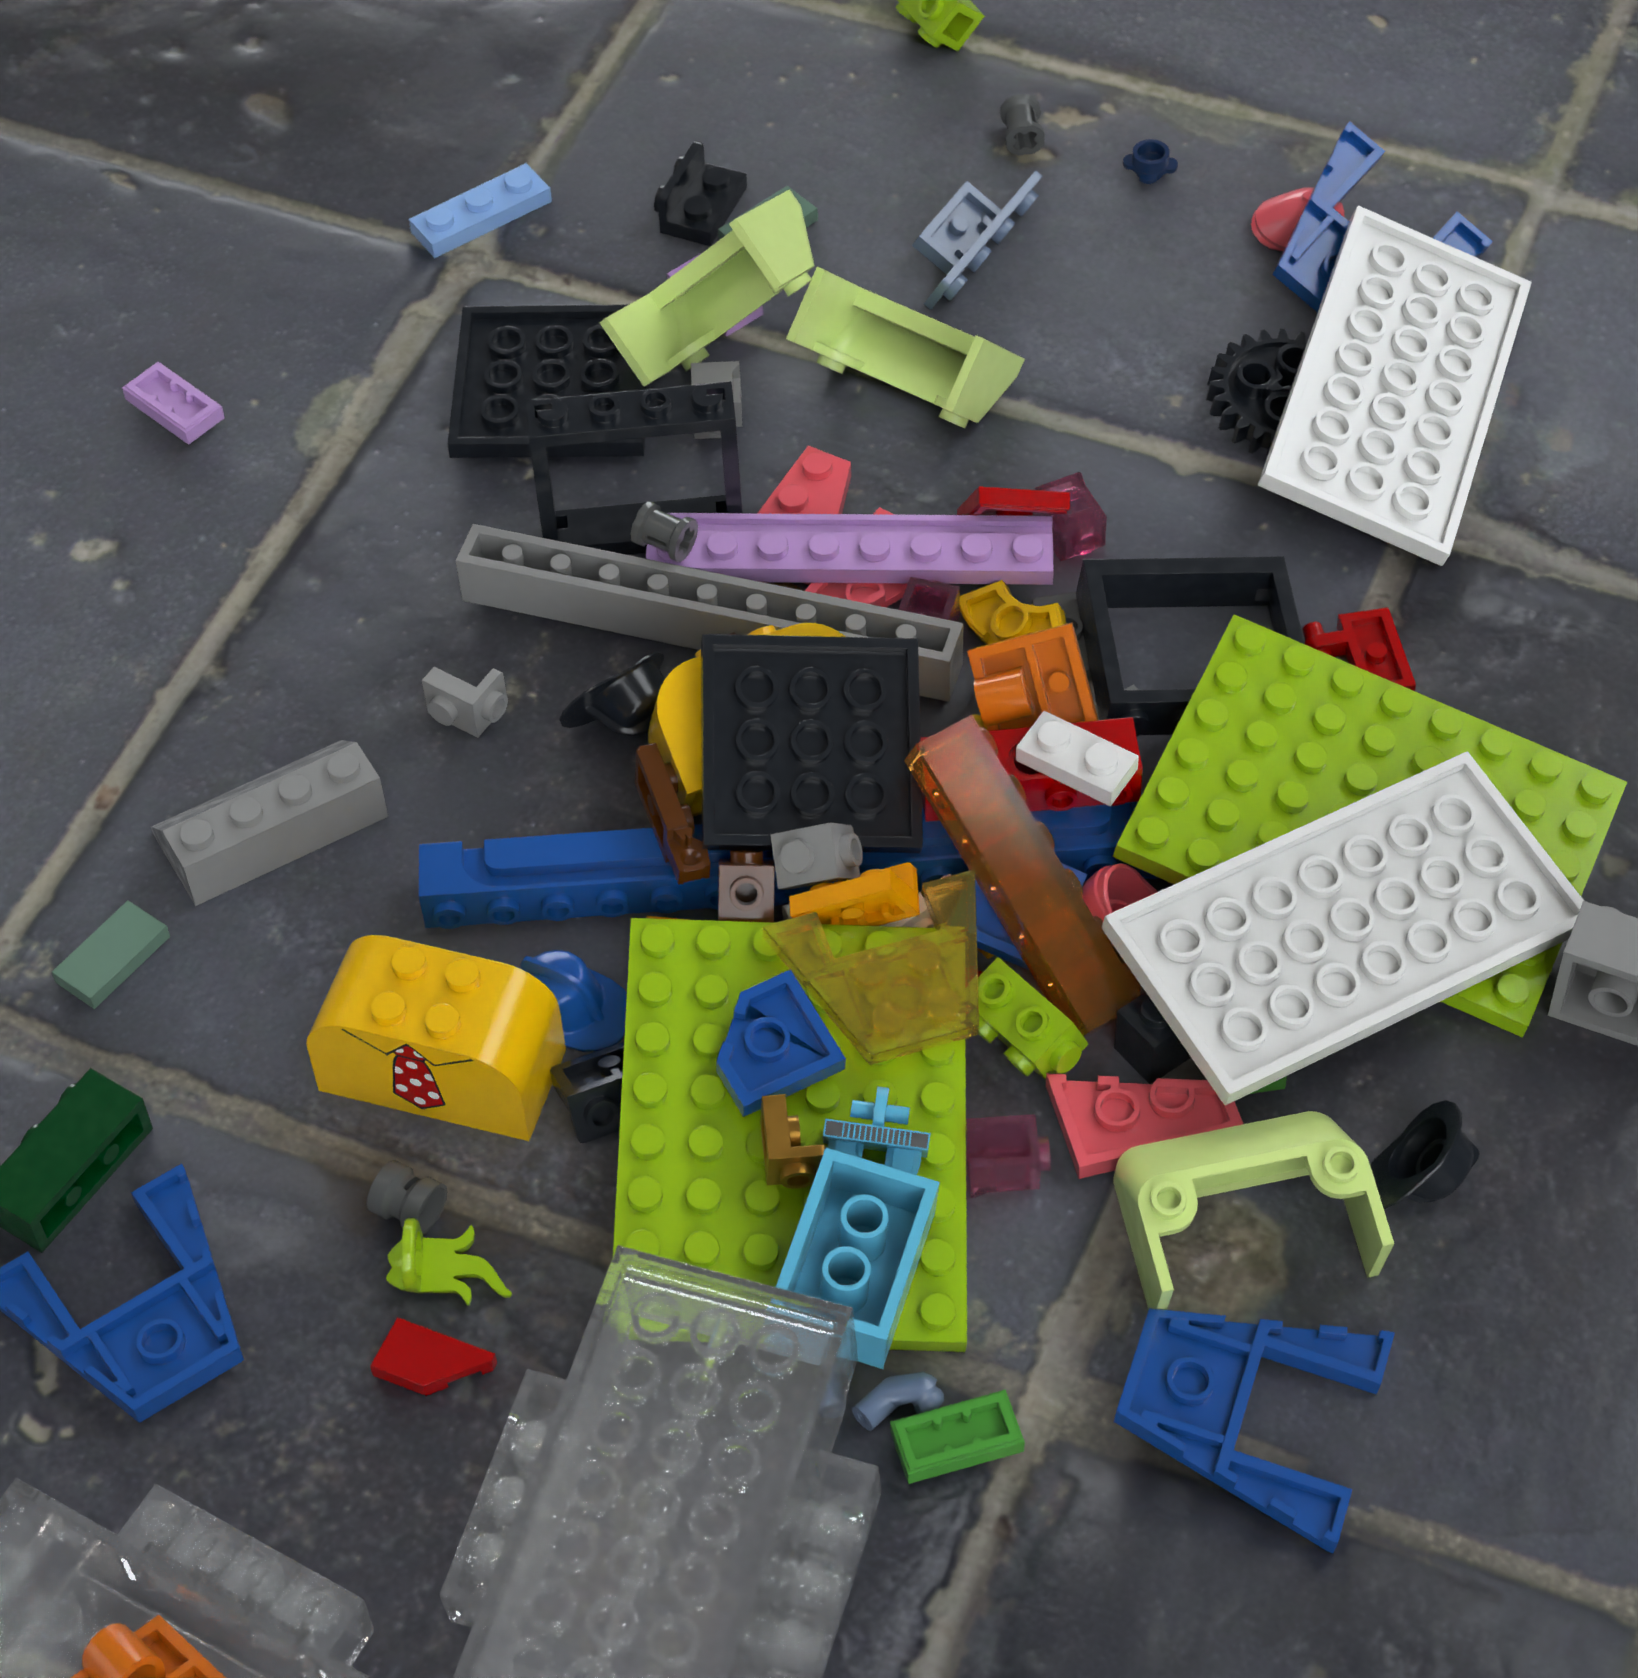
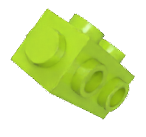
M897 0L898 4L895 6L897 11L913 23L917 22L921 26L917 32L928 43L936 48L944 44L956 51L960 50L985 17L970 0Z
M999 957L965 990V1005L972 1013L966 1022L989 1044L996 1037L1008 1047L1003 1055L1026 1077L1035 1071L1046 1081V1073L1064 1074L1070 1071L1079 1061L1082 1051L1089 1045L1074 1022Z

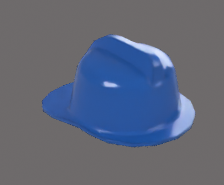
M552 950L545 951L533 958L529 956L524 957L520 964L521 969L543 982L558 1001L566 1047L582 1052L598 1051L618 1044L625 1037L627 992L612 979L589 969L581 958L569 951Z

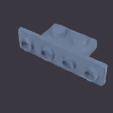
M1034 171L1002 210L966 181L919 235L912 246L946 274L924 303L926 307L931 310L942 296L951 301L968 280L962 274L964 270L968 267L975 273L992 252L986 244L993 240L998 245L1015 225V222L1009 218L1014 211L1020 217L1024 215L1039 196L1032 190L1043 177L1039 172Z

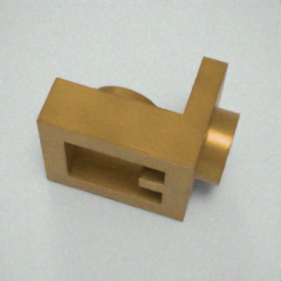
M785 1094L762 1096L760 1125L767 1185L781 1184L786 1188L792 1189L812 1185L826 1146H801L798 1115L788 1116Z

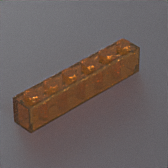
M970 715L917 743L904 761L1046 999L1074 1022L1083 1037L1086 1038L1116 1021L1117 1010L1140 996V983L1127 964L1120 962L1111 947V941L1101 928L1103 924L1102 919L1098 916H1093L1082 899L1083 889L1077 876L1070 869H1064L1055 854L1054 840L1050 831L1041 821H1035L1026 806V795L1021 783L1014 775L1007 774L999 761L997 746L992 735L984 727L979 728L973 716Z

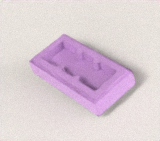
M160 362L155 363L122 387L125 400L188 445L225 418L221 405Z

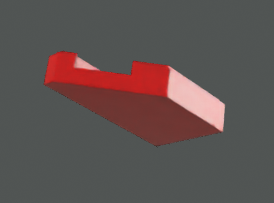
M397 1317L370 1367L373 1376L427 1396L448 1388L449 1382L481 1371L482 1375L494 1371L497 1359L496 1354Z

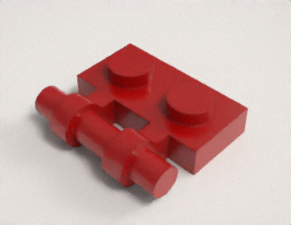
M1389 607L1339 614L1337 631L1324 633L1319 622H1310L1302 628L1305 645L1333 657L1346 655L1348 663L1415 691L1416 683Z

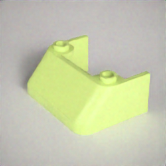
M790 189L729 223L733 229L731 232L652 292L600 322L644 387L679 365H682L687 372L691 369V363H700L709 356L705 349L706 346L782 290L789 297L812 280L807 272L815 265L802 207Z
M816 267L786 337L789 341L819 353L820 355L816 363L843 374L847 365L942 408L939 414L940 418L962 428H966L969 420L975 423L981 421L1017 378L1025 361L1024 358L977 335L974 337L900 305L820 267Z
M1314 1111L1135 1146L1125 1151L1116 1165L1114 1187L1148 1310L1149 1308L1167 1310L1174 1291L1159 1237L1179 1233L1192 1223L1198 1208L1197 1198L1310 1175L1314 1186L1324 1195L1344 1200L1367 1278L1378 1276L1394 1246V1240L1365 1152L1330 1117Z

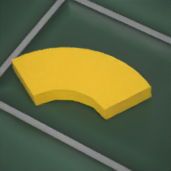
M1003 580L956 597L963 618L986 645L1067 624L1064 610L1058 603L1043 606L1021 603L1012 596L1010 589Z

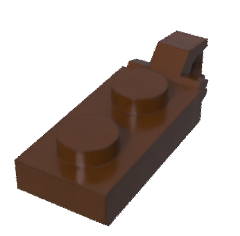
M657 743L639 746L636 749L635 784L665 863L670 862L678 885L702 878H710L711 864L708 849H702V841L692 837L695 832L693 815L688 803L680 804L678 800V780L673 766L670 762L664 763Z

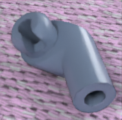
M924 1371L890 1376L885 1378L852 1407V1413L865 1429L872 1431L898 1406L912 1403L914 1409L919 1414L939 1408L943 1404L945 1396L944 1392L936 1386L937 1379Z

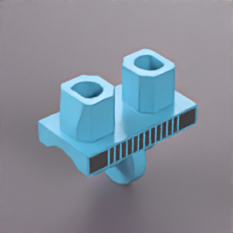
M877 1087L875 1103L852 1100L850 1117L873 1120L872 1125L825 1119L823 1143L828 1144L830 1149L859 1158L863 1156V1149L886 1152V1166L915 1175L919 1171L921 1157H927L930 1133L884 1127L885 1122L908 1125L910 1107L887 1104L889 1088Z

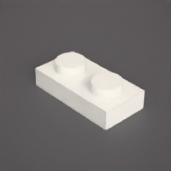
M1046 711L1042 712L1016 747V761L1108 806L1113 804L1138 770V755Z

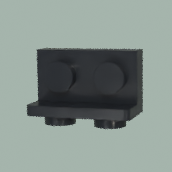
M694 141L686 154L679 156L673 174L666 185H661L657 190L654 210L659 215L660 233L711 246L718 235V229L724 226L747 189V174L705 163L703 143Z
M624 1042L555 1065L550 1069L553 1087L569 1111L575 1136L580 1143H586L620 1131Z

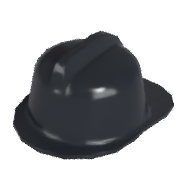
M656 651L646 655L627 670L584 691L563 710L559 718L561 725L573 728L598 720L615 733L623 735H640L648 732L657 696L665 680L659 670L664 661L663 653Z
M1444 1100L1433 1103L1421 1111L1404 1132L1370 1164L1384 1209L1399 1203L1404 1198H1409L1419 1203L1434 1202L1447 1197L1463 1183L1470 1169L1478 1160L1480 1153L1478 1148L1469 1141L1468 1137L1461 1130L1462 1113L1457 1104Z

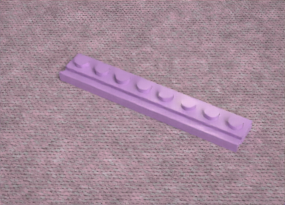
M668 513L680 519L691 517L698 522L697 538L691 552L682 562H676L670 559L668 552L649 544L646 547V559L758 582L992 584L1003 580L1005 584L1053 585L1052 516Z

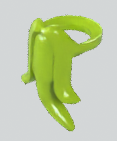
M406 1218L402 1240L387 1255L392 1267L386 1277L390 1285L402 1291L414 1293H456L469 1306L472 1301L471 1289L464 1282L457 1279L479 1278L488 1284L498 1295L505 1298L512 1296L511 1291L506 1288L494 1268L484 1258L461 1254L467 1252L474 1244L475 1232L472 1225L469 1226L463 1235L456 1239L424 1238L418 1219Z

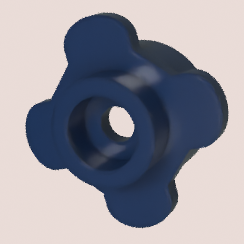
M1146 139L1138 142L1133 148V154H1127L1123 158L1124 168L1133 170L1139 177V181L1144 184H1153L1164 174L1176 172L1178 162L1175 158H1169L1170 151L1168 146L1162 141L1155 139Z

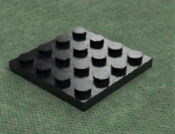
M629 304L463 306L447 444L449 457H531L526 400L648 389L649 384L645 387L642 385L600 324L603 319ZM645 438L547 447L548 457L644 456Z
M702 634V849L773 851L770 834L831 822L851 825L861 842L863 852L920 853L923 848L918 639Z

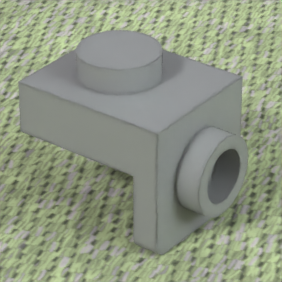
M433 667L422 679L428 713L439 723L446 726L453 725L477 738L491 723L497 722L507 708L508 697L504 675L494 668L477 687L436 667Z
M830 822L770 834L778 889L790 890L837 880L846 881L860 876L859 866L863 860L861 842L851 825Z

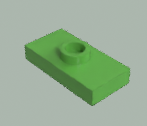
M1006 1389L890 1422V1432L908 1484L1024 1452L1025 1441Z

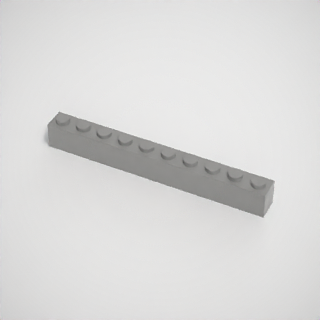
M477 524L472 525L456 558L462 601L697 650L701 649L702 634H730L735 632L736 635H747L764 626L773 625L776 630L799 623L826 625L839 631L845 637L918 639L919 696L948 702L951 700L963 665V623Z

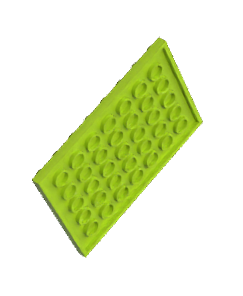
M1234 614L1116 845L1113 857L1176 884L1468 751L1578 894L1582 896L1627 782ZM1562 943L1440 1002L1523 1038Z
M631 918L609 1341L810 1347L769 1334L768 1322L770 1301L812 1185L798 1189L786 1188L781 1184L767 1185L760 1125L761 1109L743 1117L716 1072V1061L722 1043L726 1040L740 992L791 969L846 1058L845 1070L786 1097L788 1116L798 1115L801 1146L825 1145L828 1148V1144L823 1143L825 1119L872 1125L873 1120L850 1117L852 1100L875 1103L878 1086L889 1088L888 1105L910 1107L908 1125L885 1122L884 1127L930 1133L927 1157H921L917 1175L940 1182L936 1210L889 1350L966 1352L965 929ZM863 1149L862 1158L885 1165L886 1152Z

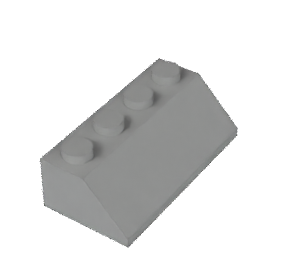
M341 740L152 826L151 830L194 905L197 906L388 817L381 780L357 742Z

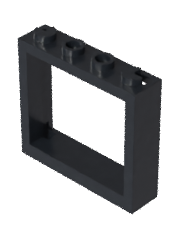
M731 382L526 400L528 437L543 538L625 555L646 553L647 544L640 546L631 541L633 522L638 511L646 502L555 511L547 447L720 431L725 495L655 501L652 503L660 506L661 511L665 513H742L736 417Z
M1284 556L1083 559L1076 589V599L1080 620L1083 623V636L1099 720L1133 717L1137 737L1142 735H1172L1195 689L1124 690L1108 608L1268 606L1273 630L1305 644Z

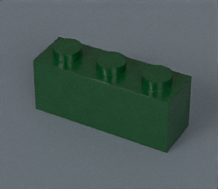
M92 1068L77 1083L68 1086L62 1093L58 1104L39 1124L33 1125L25 1133L21 1144L0 1165V1228L43 1253L153 1130L143 1098Z

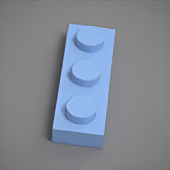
M525 163L410 218L411 233L436 258L552 202L551 190L534 170Z

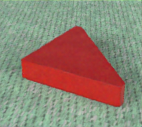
M979 486L957 509V515L1033 516V512L1067 514L1070 510V492Z

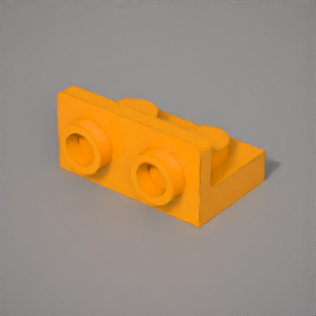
M910 862L884 869L867 870L861 873L859 877L846 881L816 884L809 891L789 896L790 916L800 925L880 926L920 915L917 869Z

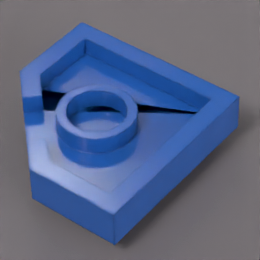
M790 969L740 992L726 1040L722 1043L716 1061V1072L742 1116L745 1117L761 1109L762 1096L785 1094L787 1097L845 1070L846 1058Z

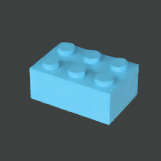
M826 1147L770 1301L768 1333L883 1369L935 1215L940 1182Z

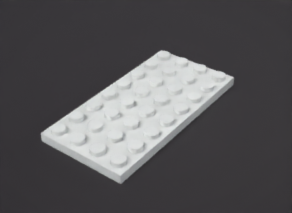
M1357 206L1348 224L1258 486L1443 566L1450 556L1532 282L1368 209Z
M1467 751L1105 916L1101 928L1226 1106L1568 940L1584 900Z

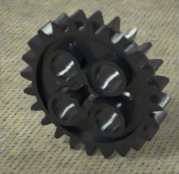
M1263 329L1260 331L1258 341L1244 334L1240 346L1233 342L1228 343L1226 353H1219L1215 366H1212L1207 383L1209 388L1206 400L1212 402L1210 415L1221 416L1218 427L1220 431L1234 428L1235 431L1232 438L1234 444L1245 439L1250 441L1249 453L1251 454L1260 447L1266 448L1267 456L1269 454L1307 345L1304 332H1300L1295 340L1288 338L1285 329H1280L1278 337L1273 339Z

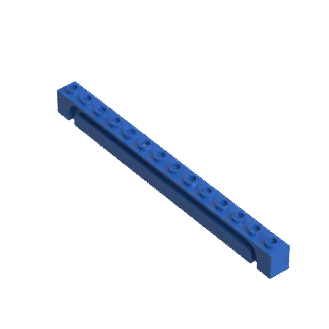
M1138 801L1126 802L1118 806L1095 805L1075 807L1065 811L1043 810L1017 813L1012 816L991 815L971 817L954 822L944 820L925 822L924 809L922 808L923 848L920 853L863 852V860L859 866L861 874L871 869H884L910 862L917 869L918 893L948 874H951L963 886L981 837L988 830L1086 873L1085 881L1101 868L1120 863L1133 867L1144 878H1159L1113 857L1116 845ZM702 824L694 825L695 832L692 837L702 841ZM652 828L485 839L484 848L464 849L462 841L419 844V901L425 928L440 927L444 929L493 923L509 925L515 922L535 920L564 921L569 918L591 916L618 917L623 914L647 912L666 914L678 910L703 908L718 910L719 859H730L731 850H708L711 864L710 878H702L678 885L670 862L665 863ZM763 851V859H774L773 851ZM775 870L774 906L789 902V896L809 891L814 885L790 890L778 889Z

